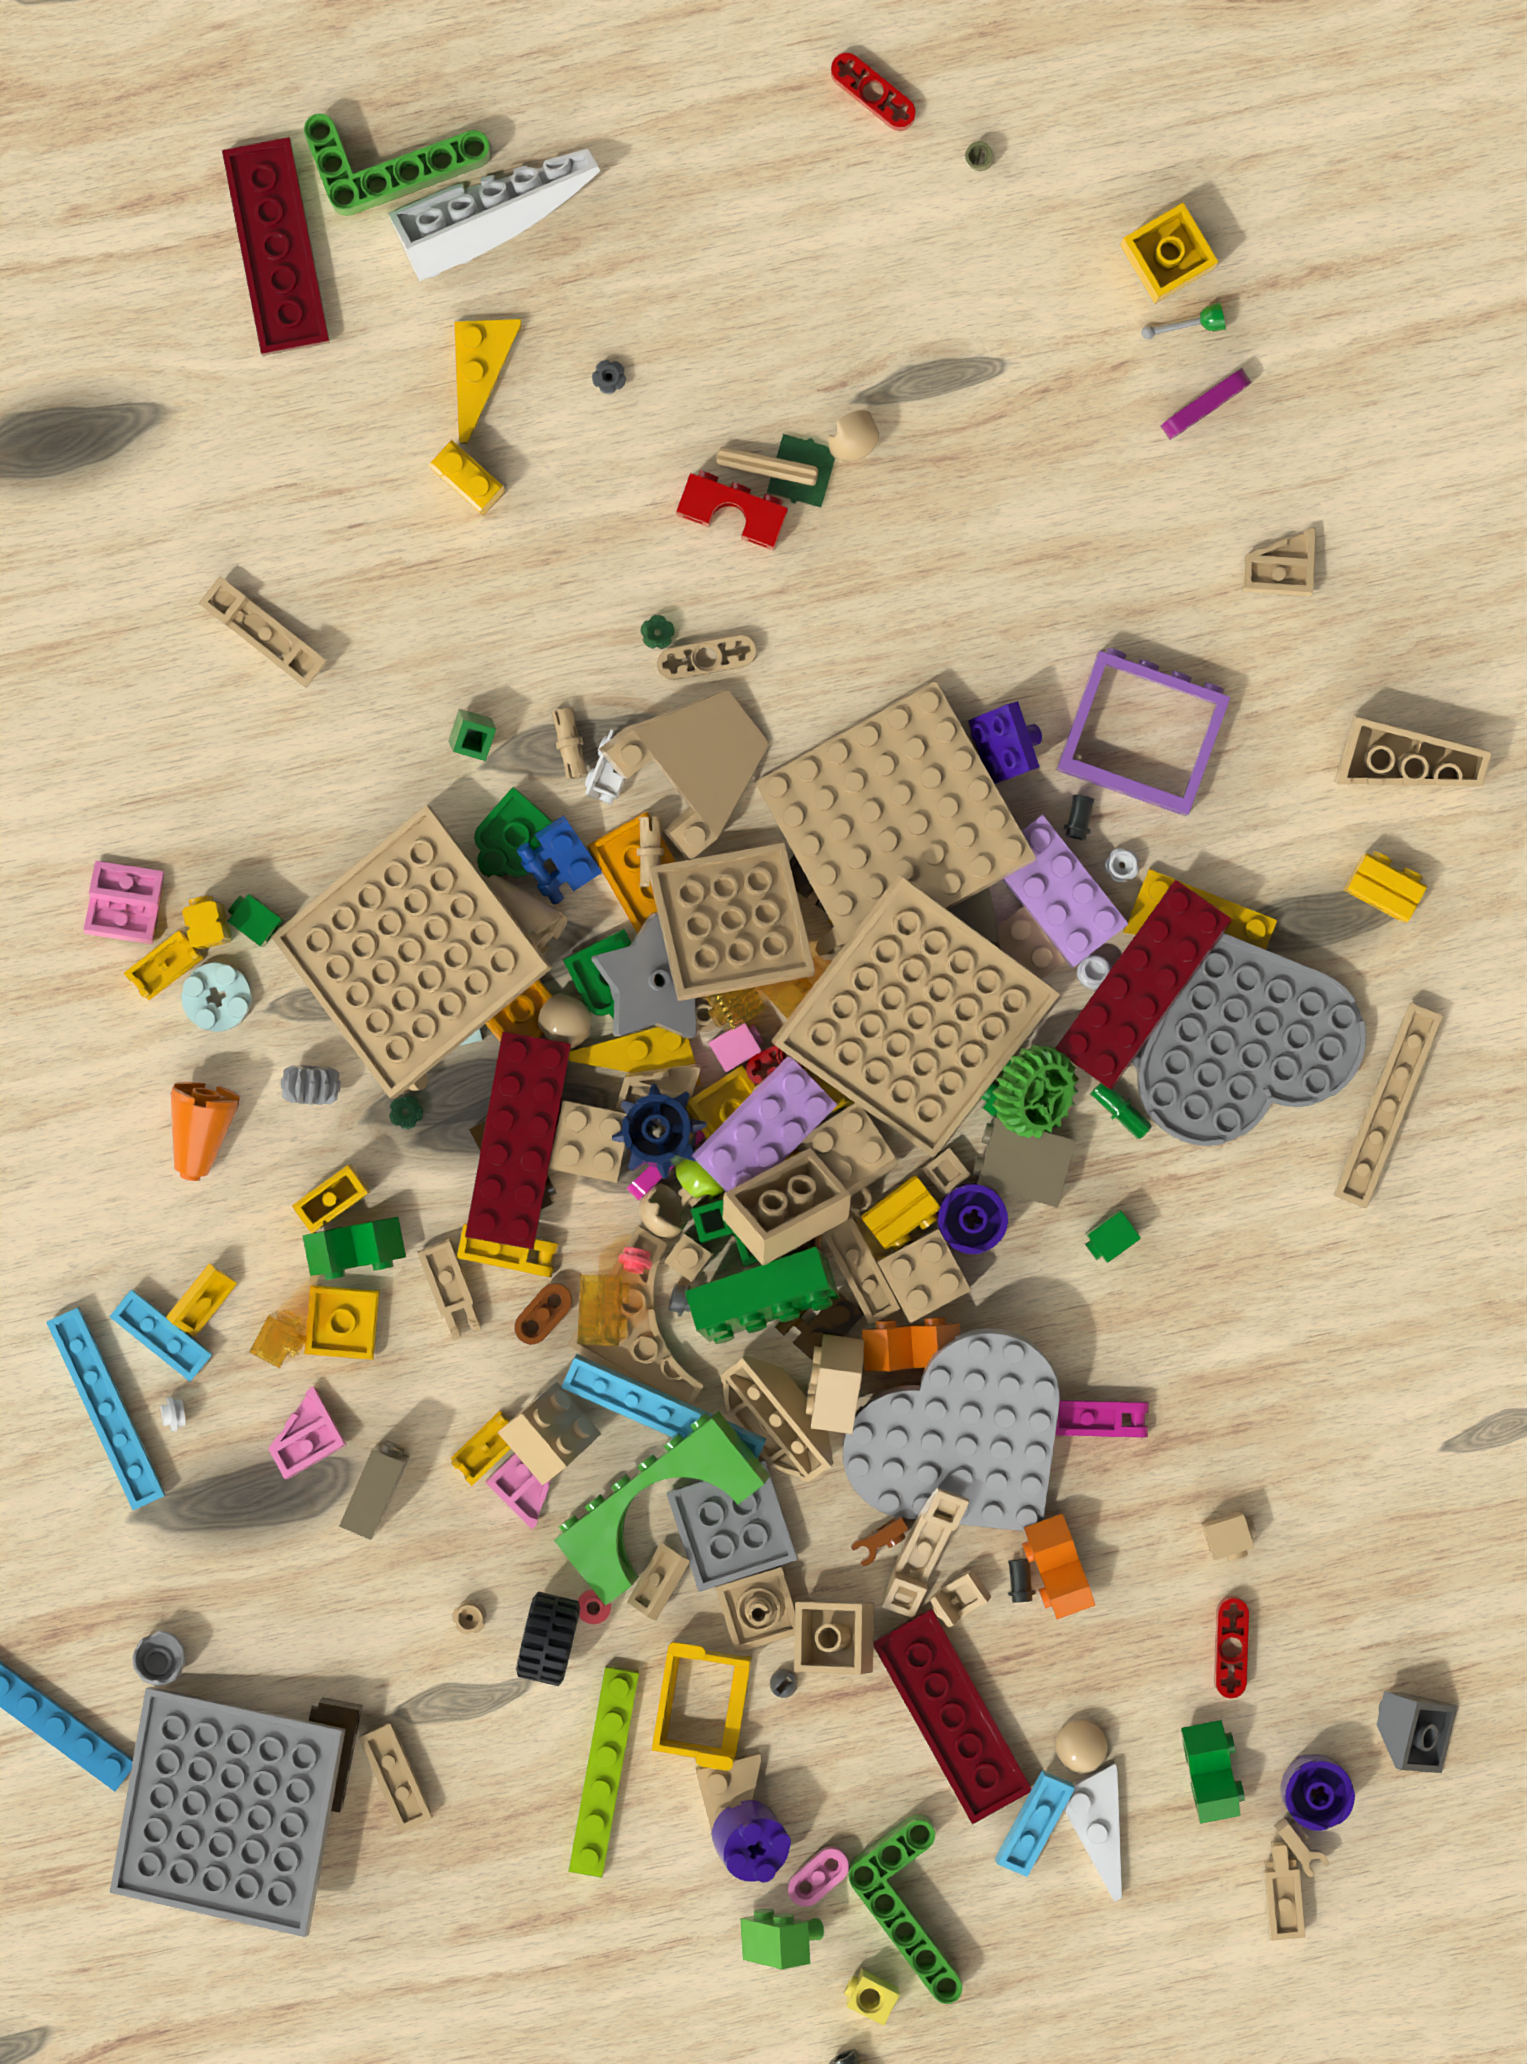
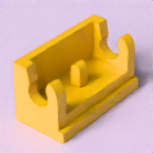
M177 931L123 974L130 982L135 984L139 994L150 1001L204 960V958L196 948L190 946L186 934L183 931Z
M500 1410L450 1458L452 1466L463 1473L465 1480L471 1486L511 1449L498 1433L510 1421Z

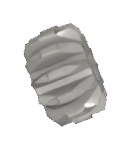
M291 1065L284 1069L283 1078H281L282 1098L299 1104H332L338 1100V1092H340L341 1081H339V1072L331 1067Z

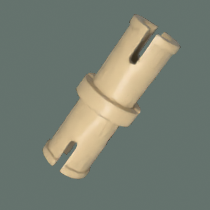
M572 707L551 712L558 738L556 747L558 751L560 750L563 758L566 780L578 779L588 775L581 748L584 743L582 737L578 735Z
M639 817L640 848H637V856H640L639 887L650 886L649 867L661 865V856H664V848H660L661 817L651 818V832L649 831V817Z

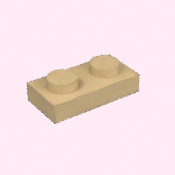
M660 1542L627 1602L646 1617L657 1621L690 1560L670 1545Z

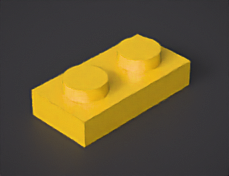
M209 1263L166 1318L173 1325L195 1338L238 1283L231 1276Z

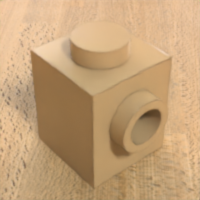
M1241 1511L1201 1523L1211 1557L1214 1560L1227 1557L1228 1561L1246 1557L1248 1555L1247 1550L1254 1548L1252 1539L1257 1537L1254 1523L1251 1517L1245 1519Z

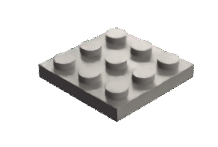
M759 1461L769 1473L766 1461ZM771 1476L762 1487L739 1504L720 1488L702 1480L666 1493L687 1558L690 1560L689 1564L699 1592L797 1560Z

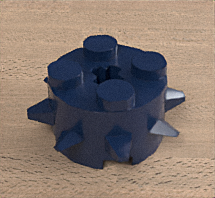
M651 1084L649 1095L639 1098L636 1104L623 1100L620 1105L627 1116L623 1118L622 1130L612 1135V1140L625 1143L626 1147L632 1152L628 1165L630 1170L633 1171L646 1163L657 1168L662 1179L668 1178L670 1167L680 1164L683 1160L687 1159L696 1162L692 1155L695 1153L693 1148L696 1144L697 1132L707 1127L706 1121L694 1119L687 1110L691 1094L685 1091L672 1099L667 1095L661 1094L657 1084ZM661 1124L666 1128V1132L663 1133L662 1137L657 1138L653 1135V1131H657V1126Z

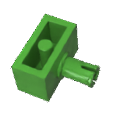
M758 1909L754 1911V1916L740 1918L743 1960L781 1970L811 1964L809 1941L821 1940L824 1936V1926L819 1918L802 1921L794 1919V1914H774V1909Z

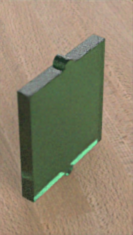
M783 434L776 458L815 466L818 469L817 481L815 485L811 486L771 477L767 493L791 499L792 504H796L798 501L821 508L835 457L831 455L828 446L814 443L812 438L803 440Z

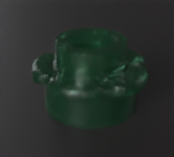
M655 615L649 621L643 622L640 632L644 637L643 642L647 647L651 649L656 647L664 649L671 644V637L674 636L675 629L670 621L667 622L664 616ZM656 629H659L661 631V634L659 636H656L654 634V631Z
M413 1096L397 1097L390 1104L391 1112L389 1113V1118L395 1126L399 1125L402 1129H411L416 1126L417 1121L422 1119L423 1109L418 1105V1100ZM404 1109L409 1110V1114L407 1116L403 1115L402 1113Z

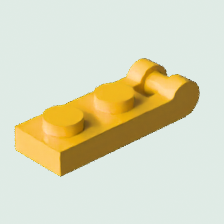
M463 1224L456 1258L552 1278L554 1267L551 1266L553 1254H557L559 1243L536 1239L534 1250L540 1252L537 1263L527 1262L530 1249L466 1238L467 1224Z

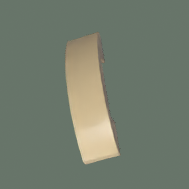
M220 576L199 602L201 606L305 688L310 685L328 662Z
M938 1487L935 1489L919 1513L901 1549L881 1603L882 1607L914 1618L927 1591L926 1582L951 1531H956L969 1504V1499Z

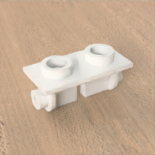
M610 730L609 735L602 739L599 748L618 733ZM598 749L600 757L596 767L592 768L587 775L585 782L587 790L585 794L597 800L599 798L600 801L612 805L613 800L619 797L625 778L615 773V769Z

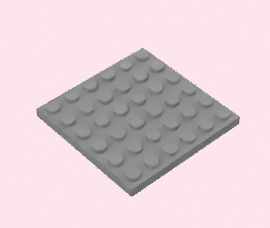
M146 1688L110 1893L302 1937L308 1936L310 1934L346 1729L164 1689Z

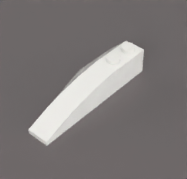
M584 149L545 160L543 167L537 169L527 167V165L513 169L514 174L512 176L497 180L494 174L482 177L481 184L464 188L462 183L453 185L388 213L419 281L435 277L442 271L471 261L473 258L512 239L550 214L600 172L590 151Z

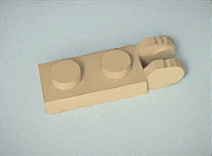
M451 1239L417 1251L440 1314L445 1317L454 1341L462 1338L461 1328L453 1314L454 1311L459 1309H465L468 1323L474 1333L481 1331L482 1328L473 1306L475 1302L459 1260L456 1258L457 1255Z

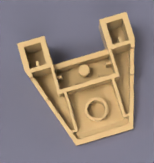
M725 689L688 703L686 706L670 712H664L638 724L635 723L627 726L600 747L599 750L619 776L625 779L630 778L649 761L653 760L689 806L688 809L664 827L662 831L681 855L691 860L718 839L770 743L730 691Z

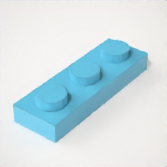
M133 1289L129 1291L109 1316L189 1382L195 1378L213 1355L212 1352L191 1335L173 1325L166 1318V1315Z
M1041 1771L995 1857L997 1865L1028 1877L1075 1789L1072 1782L1046 1771Z

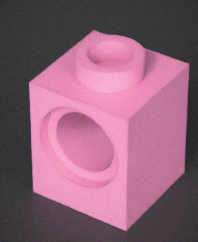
M742 1022L708 1044L724 1071L728 1072L760 1053L761 1049L758 1045L764 1041L754 1024L747 1027Z

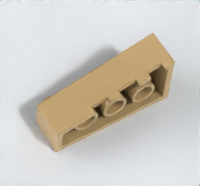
M1353 715L1334 782L1346 785L1482 786L1492 752Z

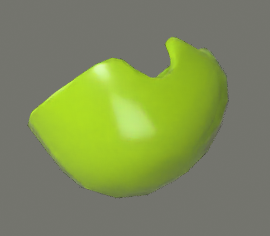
M685 1159L675 1166L679 1182L691 1196L699 1198L703 1195H711L709 1198L713 1200L725 1191L697 1161Z

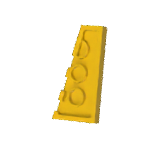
M1151 869L1147 870L1128 917V925L1124 927L1122 933L1136 935L1175 879ZM1179 881L1233 919L1224 932L1225 934L1266 950L1277 920Z

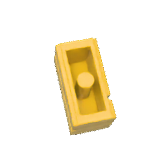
M453 440L448 442L428 465L439 478L467 503H470L482 516L505 492L504 486Z
M1374 851L1372 855L1368 853L1363 854L1343 891L1402 923H1408L1427 889V885L1420 882L1423 876L1404 867L1402 872L1390 866L1392 859L1377 851Z
M209 895L189 899V906L184 907L182 915L185 926L189 927L187 935L190 946L198 949H207L230 943L233 938L229 924L225 923L228 918L224 904L214 901L213 896L209 897Z
M350 1164L291 1206L312 1234L349 1209L357 1201L367 1196L371 1191L353 1165Z
M914 1174L877 1202L869 1211L860 1215V1217L885 1250L892 1246L896 1251L911 1239L908 1234L918 1225L924 1230L938 1219L935 1212L939 1210L940 1206Z

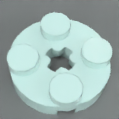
M208 963L195 969L184 981L181 996L182 1006L187 1017L199 1028L214 1032L227 1031L238 1026L246 1017L249 1006H251L252 991L247 978L234 967L222 963ZM216 987L218 992L224 991L226 993V997L222 999V1006L217 1007L215 1003H209L207 999L211 995V989Z

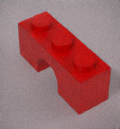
M699 470L698 475L689 474L676 510L678 517L709 527L714 514L723 507L737 508L743 513L746 520L741 539L774 551L788 513V508L782 506L783 500L768 494H764L763 499L750 494V488L732 482L730 487L717 482L719 477Z

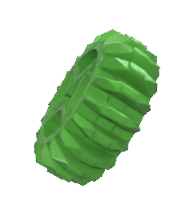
M1032 1045L1030 1049L1022 1048L1019 1056H1011V1064L1009 1066H1003L1005 1072L1002 1078L996 1079L1000 1084L999 1088L993 1091L997 1097L993 1106L997 1109L996 1117L1003 1122L1006 1129L1021 1137L1030 1138L1034 1135L1036 1138H1040L1043 1132L1051 1133L1053 1127L1060 1128L1061 1119L1069 1117L1067 1113L1069 1107L1076 1105L1072 1098L1073 1095L1079 1092L1074 1086L1079 1078L1074 1073L1076 1067L1072 1065L1069 1061L1070 1059L1065 1054L1050 1046Z

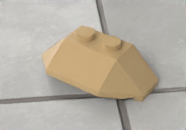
M745 1355L720 1375L721 1382L723 1383L726 1413L736 1425L767 1438L760 1455L770 1467L786 1474L800 1477V1480L808 1483L834 1464L828 1431L811 1428L812 1415L805 1414L807 1397L783 1368Z

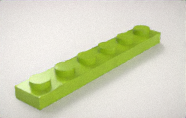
M605 1666L568 1872L603 1877L638 1682V1671Z

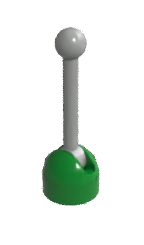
M1214 303L1205 307L1199 318L1154 328L1148 325L1143 327L1141 334L1145 339H1152L1155 334L1200 324L1206 330L1212 332L1226 330L1221 303Z

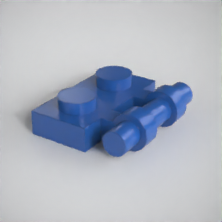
M564 815L535 834L541 843L540 847L533 851L529 844L525 843L517 848V853L522 858L521 865L527 873H532L538 882V890L543 896H547L553 905L560 903L564 899L563 894L559 890L560 885L567 882L574 892L602 873ZM549 858L552 859L558 868L551 874L543 866L544 861Z

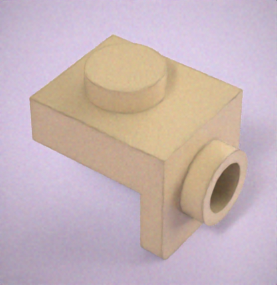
M971 1569L940 1587L930 1598V1601L933 1604L935 1614L948 1627H951L961 1617L987 1603L992 1597L974 1570Z

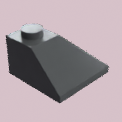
M1384 1691L1383 1699L1379 1704V1716L1376 1725L1395 1768L1406 1771L1442 1773L1456 1715V1705L1407 1693Z

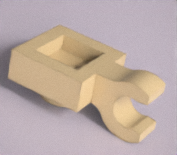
M1286 1818L1274 1825L1278 1833L1300 1860L1304 1872L1309 1877L1315 1876L1309 1867L1311 1860L1320 1859L1326 1867L1329 1865V1861L1323 1852L1316 1849L1311 1850L1304 1844L1309 1838L1297 1822L1291 1826Z

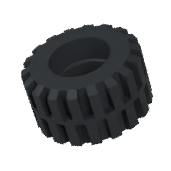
M543 1592L535 1594L530 1605L516 1666L518 1677L554 1686H559L563 1682L580 1613L579 1601Z

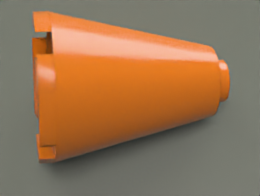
M187 1081L177 1082L172 1087L170 1095L174 1169L180 1173L181 1178L199 1181L201 1177L209 1174L239 1107L240 1096L234 1091L217 1086L216 1091L206 1089V1083Z

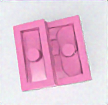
M95 861L89 889L90 900L83 929L84 933L153 945L161 902L164 871Z

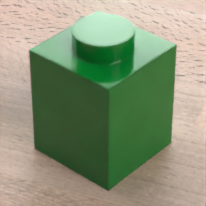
M459 709L448 740L452 751L486 761L496 727L490 717Z
M248 894L245 899L239 896L228 910L231 917L227 922L260 947H265L271 936L285 921L251 894Z
M1118 1209L1085 1233L1089 1239L1085 1246L1096 1261L1102 1257L1105 1262L1109 1263L1138 1242L1141 1237L1122 1211Z

